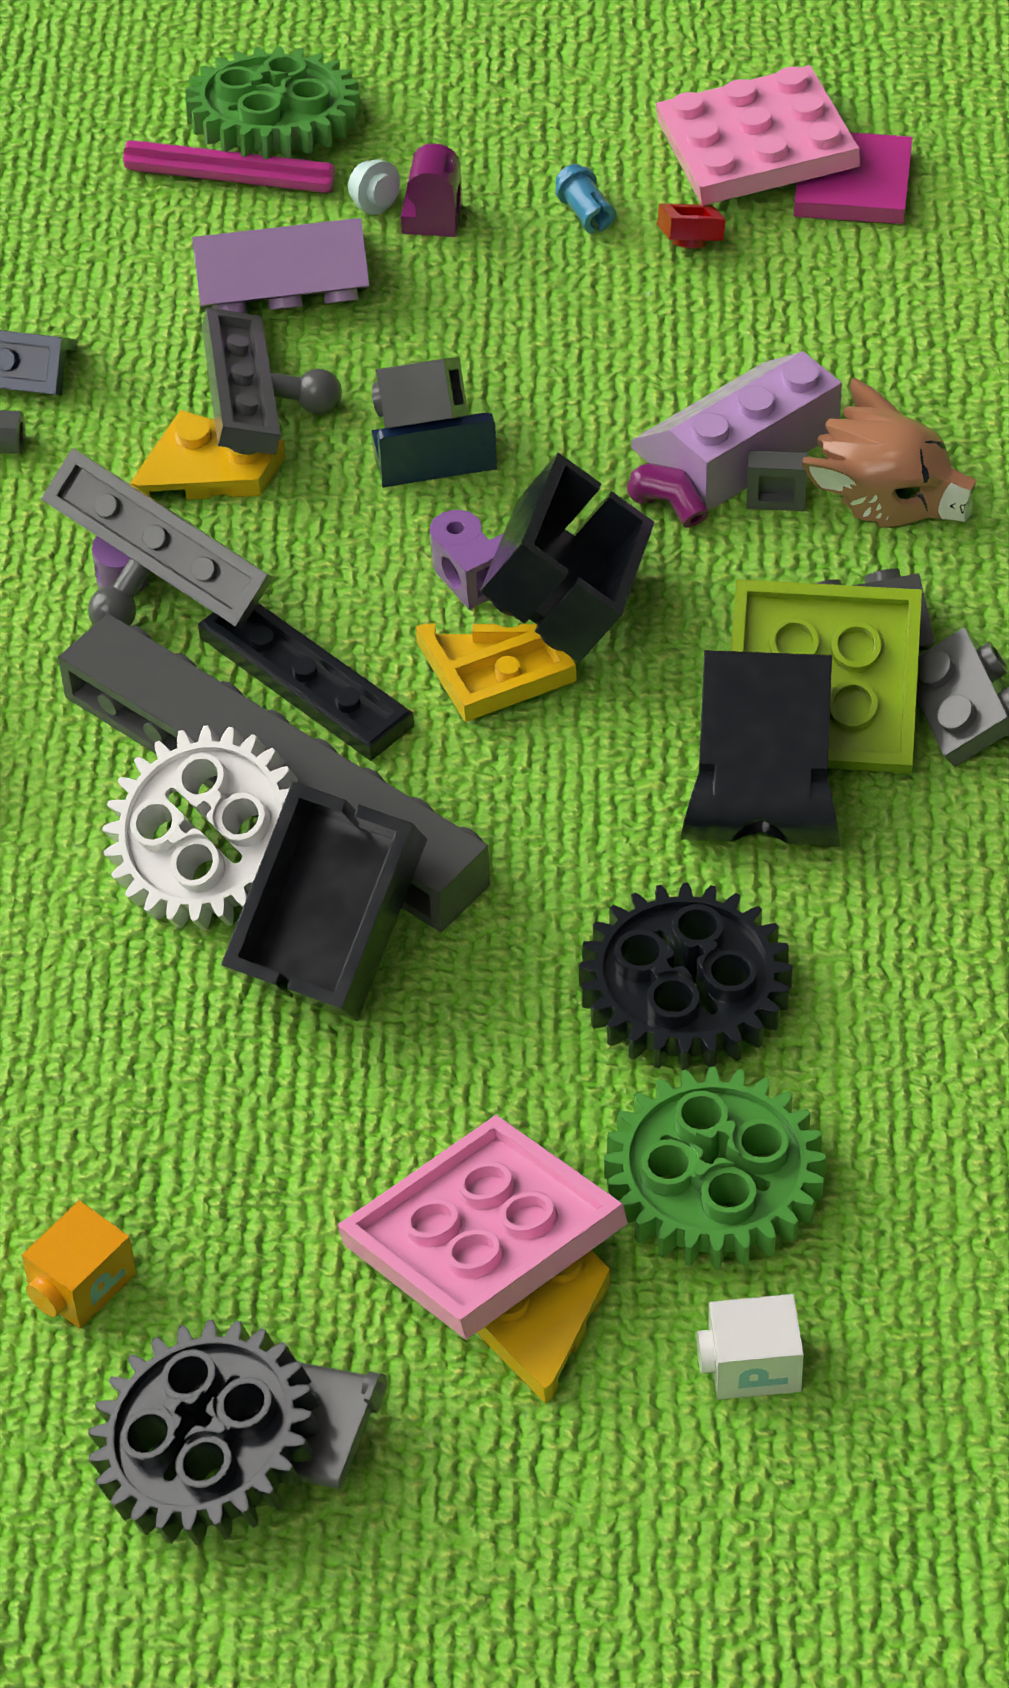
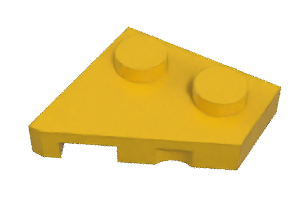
M180 410L129 484L151 497V491L185 490L186 500L209 499L216 495H229L231 497L260 496L286 457L284 441L279 440L276 455L260 452L249 455L240 454L227 447L218 446L215 421L213 419Z
M435 624L416 626L417 644L464 722L577 681L576 664L573 659L563 651H557L548 646L541 636L535 632L537 624H520L516 627H503L498 624H473L472 634H436Z
M591 1250L477 1332L544 1403H547L554 1397L558 1389V1377L570 1353H576L587 1331L586 1322L590 1314L598 1309L610 1286V1268Z

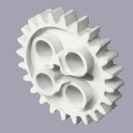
M209 725L203 726L199 741L196 743L184 730L178 731L177 748L172 751L159 740L155 742V752L158 759L152 764L143 758L136 757L134 762L141 773L138 779L133 780L120 777L118 783L128 793L126 799L110 800L107 803V806L120 817V821L108 823L102 829L109 838L117 842L104 850V855L114 865L118 866L111 875L123 888L128 887L125 895L138 907L145 904L144 910L156 920L161 919L167 914V919L176 928L182 929L189 916H191L192 921L201 930H207L212 913H216L227 926L233 925V907L238 905L244 906L292 781L296 783L299 781L288 766L282 767L285 761L273 748L265 751V745L257 736L252 734L243 742L241 735L233 727H228L221 740H219L218 735ZM217 776L216 783L209 791L198 794L199 788L205 780ZM179 792L241 853V861L236 864L232 863L170 802L169 796L171 793ZM259 815L257 823L247 833L238 834L239 827L243 821L251 816ZM172 820L171 828L161 838L153 840L157 828L164 822ZM213 860L208 873L200 879L193 880L194 872L198 866L206 861Z

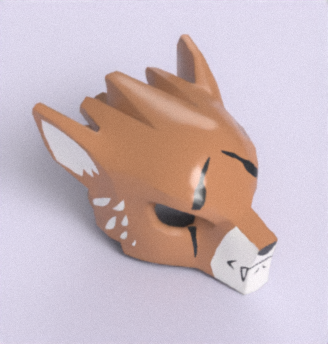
M853 378L850 390L855 407L843 409V414L847 419H828L825 427L829 433L821 434L817 439L818 445L823 448L822 453L826 455L825 459L804 457L802 460V467L810 480L819 489L843 495L842 501L851 508L854 518L876 521L880 528L901 526L926 518L965 522L970 517L973 509V493L977 480L952 469L944 441L936 431L921 422L902 415L875 389ZM920 487L917 495L908 499L899 498L896 490L899 488Z

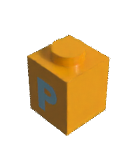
M80 1200L22 1254L28 1281L26 1292L32 1302L48 1316L56 1317L60 1314L79 1329L137 1274L130 1236Z

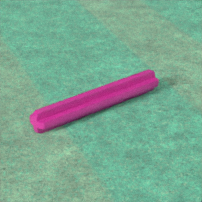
M135 140L127 141L124 147L123 165L126 169L132 171L321 193L332 192L335 183V166L326 162L274 156L263 159L262 155L257 154L241 157L239 152H222L221 150Z

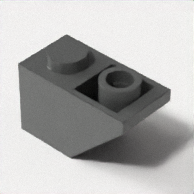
M460 357L376 369L378 382L373 383L372 398L377 415L384 418L385 428L468 415Z

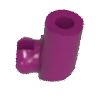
M646 463L632 471L630 480L627 483V493L634 502L643 505L645 501L652 503L655 499L669 501L685 528L696 526L708 517V508L688 474L682 469Z

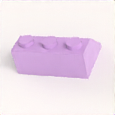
M361 218L192 237L201 308L212 306L214 309L247 313L246 302L268 300L269 310L288 309L303 306L301 296L323 293L325 304L358 300L357 290L369 287Z
M804 351L770 360L758 365L631 440V448L648 463L685 471L710 511L747 488L749 450L806 453L818 446L817 439L819 435L829 433L825 427L828 419H840L842 382Z

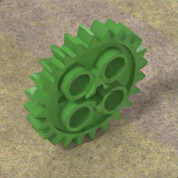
M277 46L272 54H265L260 47H256L252 56H246L239 51H234V60L232 61L217 57L215 58V68L201 66L200 76H191L190 87H185L187 124L193 125V134H204V141L207 145L221 141L222 152L239 147L241 148V157H246L256 150L261 151L263 159H268L273 151H281L286 158H291L292 149L298 148L307 154H312V144L316 143L329 148L332 146L331 137H347L346 128H355L356 117L360 116L358 80H352V71L350 69L340 70V61L338 60L323 63L322 53H317L309 58L304 57V50L302 48L295 50L292 54H284L282 46Z
M709 1067L705 1082L696 1083L687 1069L682 1070L681 1087L675 1089L659 1078L656 1080V1099H652L639 1092L634 1094V1113L620 1110L617 1113V1131L608 1132L607 1155H604V1178L607 1179V1193L623 1204L627 1222L635 1221V1240L641 1243L655 1235L659 1236L658 1255L661 1257L666 1256L676 1246L684 1248L685 1265L691 1266L700 1252L709 1253L714 1269H720L725 1252H734L743 1266L749 1265L750 1247L755 1245L771 1257L775 1255L776 1234L794 1242L798 1234V1221L811 1223L814 1219L815 1201H822L826 1154L821 1153V1131L809 1130V1110L803 1109L792 1112L793 1094L790 1091L779 1094L773 1099L770 1098V1079L766 1077L760 1080L753 1088L744 1086V1072L740 1069L733 1074L729 1083L720 1082L719 1074L715 1067ZM703 1126L707 1127L708 1129H696L694 1127ZM754 1154H765V1155H769V1156H768V1157H756V1156H753V1155H754ZM662 1175H672V1176H676V1178H673V1179H664V1178H661L660 1176H662ZM722 1203H732V1204H736V1205H738V1206H736V1207H723V1206H720V1204H722Z

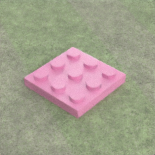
M810 65L786 67L775 74L751 80H734L723 87L698 93L685 92L675 96L673 99L656 103L658 123L702 206L860 167L859 147Z
M495 1115L337 1226L343 1245L467 1340L619 1231L628 1222L623 1204Z

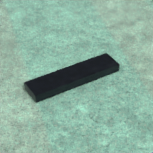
M259 603L242 629L232 625L214 612L198 623L200 639L370 761L414 727V717L411 710Z

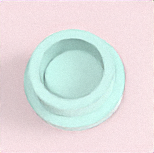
M385 160L364 161L353 170L348 183L349 195L361 211L371 215H378L390 208L394 203L400 188V177L396 167Z

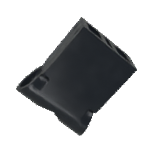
M704 650L699 773L686 811L681 840L733 842L744 836L762 832L776 837L787 844L840 846L836 814L827 779L832 655Z

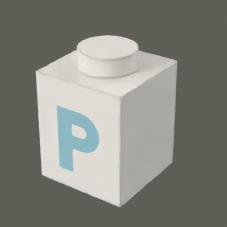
M794 1294L709 1302L708 1330L696 1332L697 1353L701 1374L713 1373L717 1400L801 1392L804 1354Z

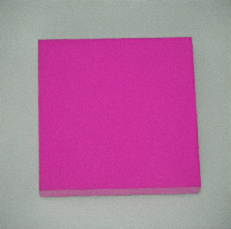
M850 132L859 147L860 167L797 182L794 200L795 217L904 224L912 137Z

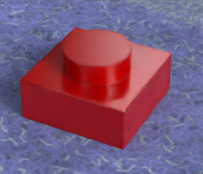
M659 203L657 226L669 240H673L672 243L674 245L684 248H702L706 246V241H724L726 219L713 205Z

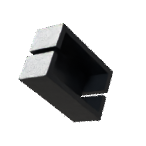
M557 453L517 500L480 593L490 599L500 612L508 616H514L524 624L530 619L537 624L535 632L541 636L548 646L557 651H563L580 663L622 616L655 522L611 491L578 530L571 534L566 530L567 526L599 491L601 483L563 455Z
M292 781L221 966L241 980L291 998L294 994L305 1003L358 1021L428 839L409 821L359 804L355 810L345 799ZM361 823L365 829L359 828V824Z

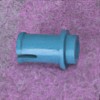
M572 164L562 169L555 179V194L560 202L571 206L582 222L586 232L594 233V225L598 232L608 228L616 217V211L597 188L596 176L593 171L579 164Z

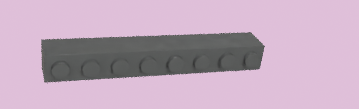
M108 613L58 656L65 698L155 754V742L158 740L170 751L176 749L178 731L184 730L196 743L199 741L203 726L209 725L218 735L219 740H221L228 727H233L241 735L243 742L253 734L265 745V751L273 748L285 761L282 767L288 766L299 780L297 783L345 799L355 810L359 804L413 823L428 840L401 908L442 933L490 886L488 845L474 831L466 827L459 828L436 814L422 799L417 797L410 798L387 784L376 771L366 767L361 768L338 754L325 740L320 738L313 739L292 726L279 712L264 709L243 696L240 690L227 681H218L197 668L194 662L181 653L174 654L154 642L141 628L134 625L128 626ZM217 776L208 778L203 784L212 788L216 783ZM360 823L358 827L365 829Z

